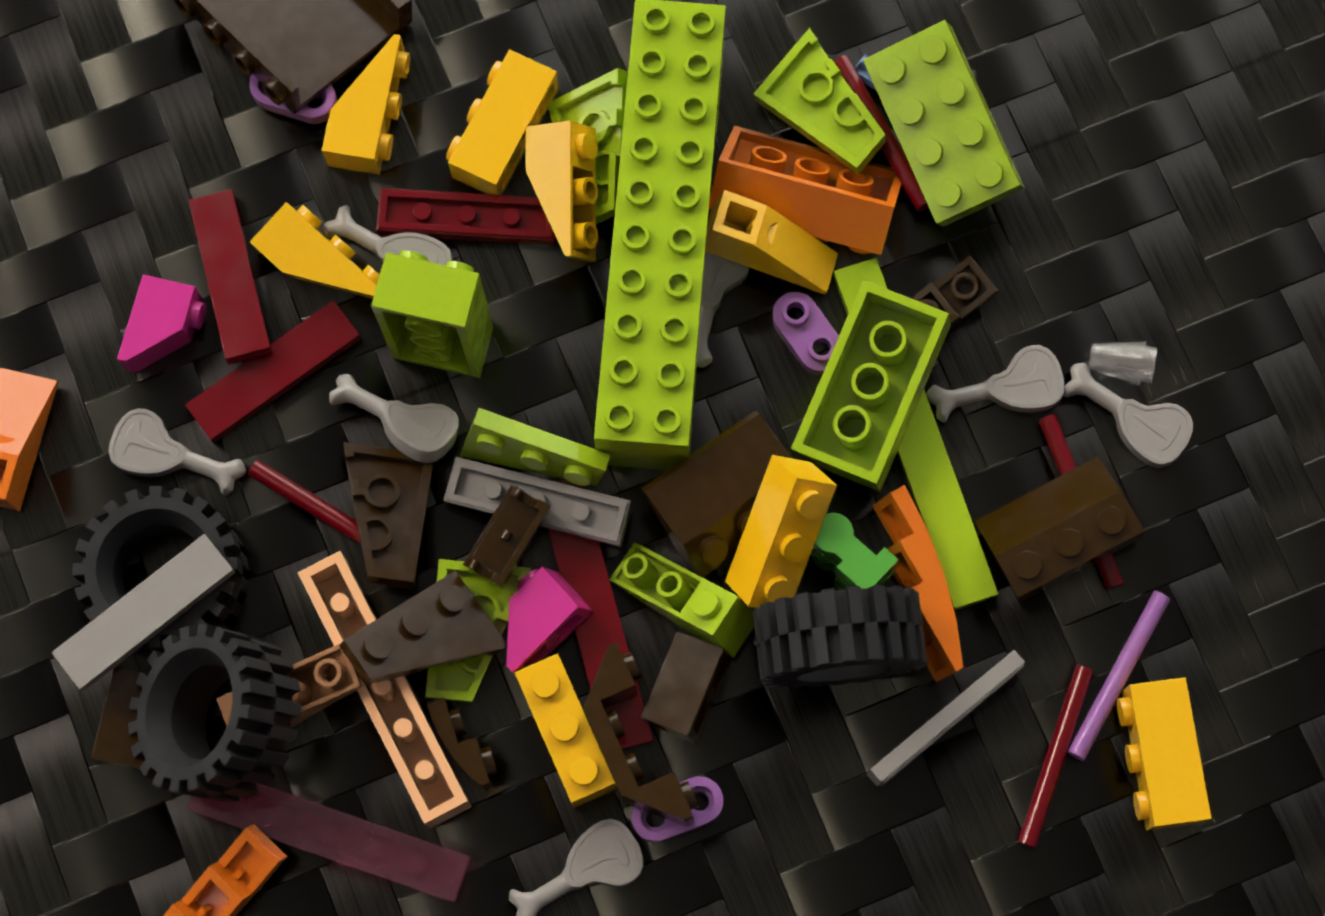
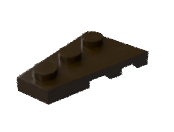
M343 442V451L367 582L414 589L434 462L423 463L416 461L396 449Z
M456 571L347 637L339 645L366 685L419 673L422 669L443 664L453 665L465 662L473 657L486 654L488 656L496 655L507 650V643Z

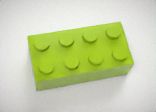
M946 20L863 59L936 224L944 227L1025 189L954 30Z
M403 250L400 252V255L386 252L371 307L392 357L480 378L494 328L480 274L474 272V268L470 265L458 261H447L446 265L428 262L426 256L413 251Z
M863 280L791 447L795 457L802 461L812 462L817 467L880 492L951 326L949 313Z

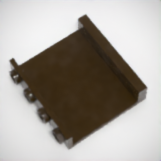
M173 0L185 17L188 19L194 17L203 26L204 33L215 46L221 47L223 45L232 54L235 64L245 75L250 76L253 74L262 83L265 93L276 105L283 103L294 115L390 40L394 34L396 35L412 22V0Z

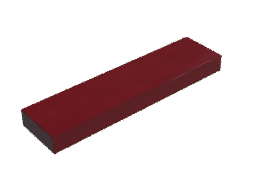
M380 188L376 224L378 235L391 236L397 233L410 232L424 234L435 239L555 246L556 236L538 197Z
M228 189L188 200L223 352L228 365L271 354V344L233 190Z
M333 300L271 344V354L249 359L185 405L214 444L361 340V336Z

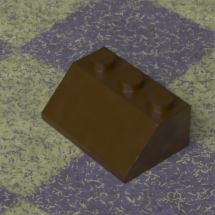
M756 410L641 488L679 555L702 578L734 557L771 456L792 458Z
M1098 456L975 521L1019 603L1142 539L1144 530L1123 492Z

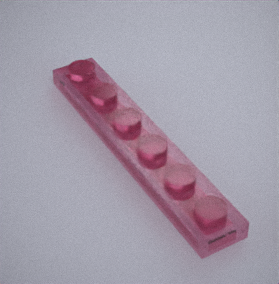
M256 784L258 794L250 798L240 796V801L238 802L215 801L191 796L186 808L194 813L243 830L255 824L269 839L456 903L471 861L470 856L260 784Z

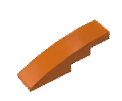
M903 485L887 494L872 507L894 543L887 550L899 559L894 575L896 581L903 589L912 588L915 589V592L918 591L928 662L927 667L935 681L938 682L963 668L957 620L945 574L931 537L906 486Z
M255 824L250 825L243 830L220 860L210 865L180 901L172 904L163 916H236L287 856Z

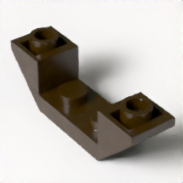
M617 642L607 647L583 710L622 801L680 825H691L695 823L691 810L699 807L688 780L679 784L675 773L672 772L640 787L636 783L645 779L634 753L625 756L618 739L626 735L615 709L606 713L605 708L637 695L634 681L642 677L631 652L622 655Z

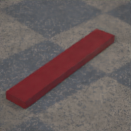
M567 480L558 481V483L584 489V486L573 484ZM548 529L560 575L593 610L575 629L591 688L607 647L617 642L622 655L629 652L599 542ZM637 680L634 681L637 695L605 708L606 713L615 709L626 736L618 739L622 751L653 743L649 723L641 718L644 705Z

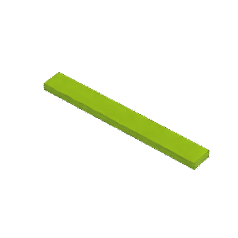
M877 258L833 272V277L847 316L863 280L888 289ZM923 390L897 451V456L915 506L927 527L944 571L955 611L997 597L998 591L925 390Z

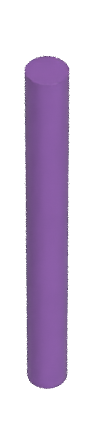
M1153 591L1067 751L1072 757L1080 761H1084L1170 601V598L1166 595Z

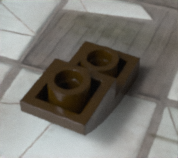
M968 256L935 284L933 282L929 283L911 299L949 313L950 330L1000 291L973 257Z
M445 698L426 703L440 738L459 766L483 790L493 788L490 776L497 774L498 771L490 746L481 748L480 742L476 737L460 742L459 736L466 734L460 710L458 707L450 709Z

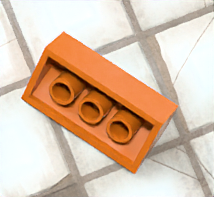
M734 125L717 163L710 194L709 209L713 208L722 192L727 190L769 206L822 243L830 241L848 246L850 250L859 254L875 253L882 255L901 183L892 167L869 162L858 175L821 148Z

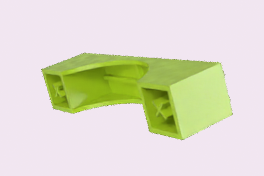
M635 0L594 431L595 449L611 455L607 466L668 470L690 455L708 213L724 55L726 5Z

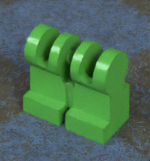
M838 513L826 514L810 554L813 563L823 571H831L835 574L834 586L838 590H845L847 587L861 586V588H869L871 586L886 587L894 579L899 559L885 547L876 556L853 535V526L845 516Z

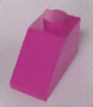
M142 275L117 360L127 372L137 373L191 342L194 330L202 327L206 315V303H203L204 299L197 288L192 285Z
M545 567L530 571L519 581L517 585L519 590L509 599L506 666L512 673L546 659L593 612L558 571Z

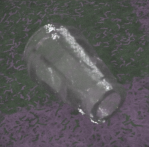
M1147 341L1093 343L1089 370H1096L1099 373L1140 386L1141 382L1152 383L1158 347L1147 346Z

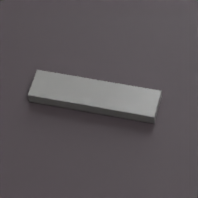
M455 457L443 500L446 503L493 515L510 486H518L530 496L540 499L551 506V511L541 527L618 547L622 546L633 505L632 501Z
M204 533L51 653L76 686L84 692L236 572Z
M1015 650L1010 652L873 766L867 773L869 778L877 787H882L1020 672L1024 667L1025 661Z

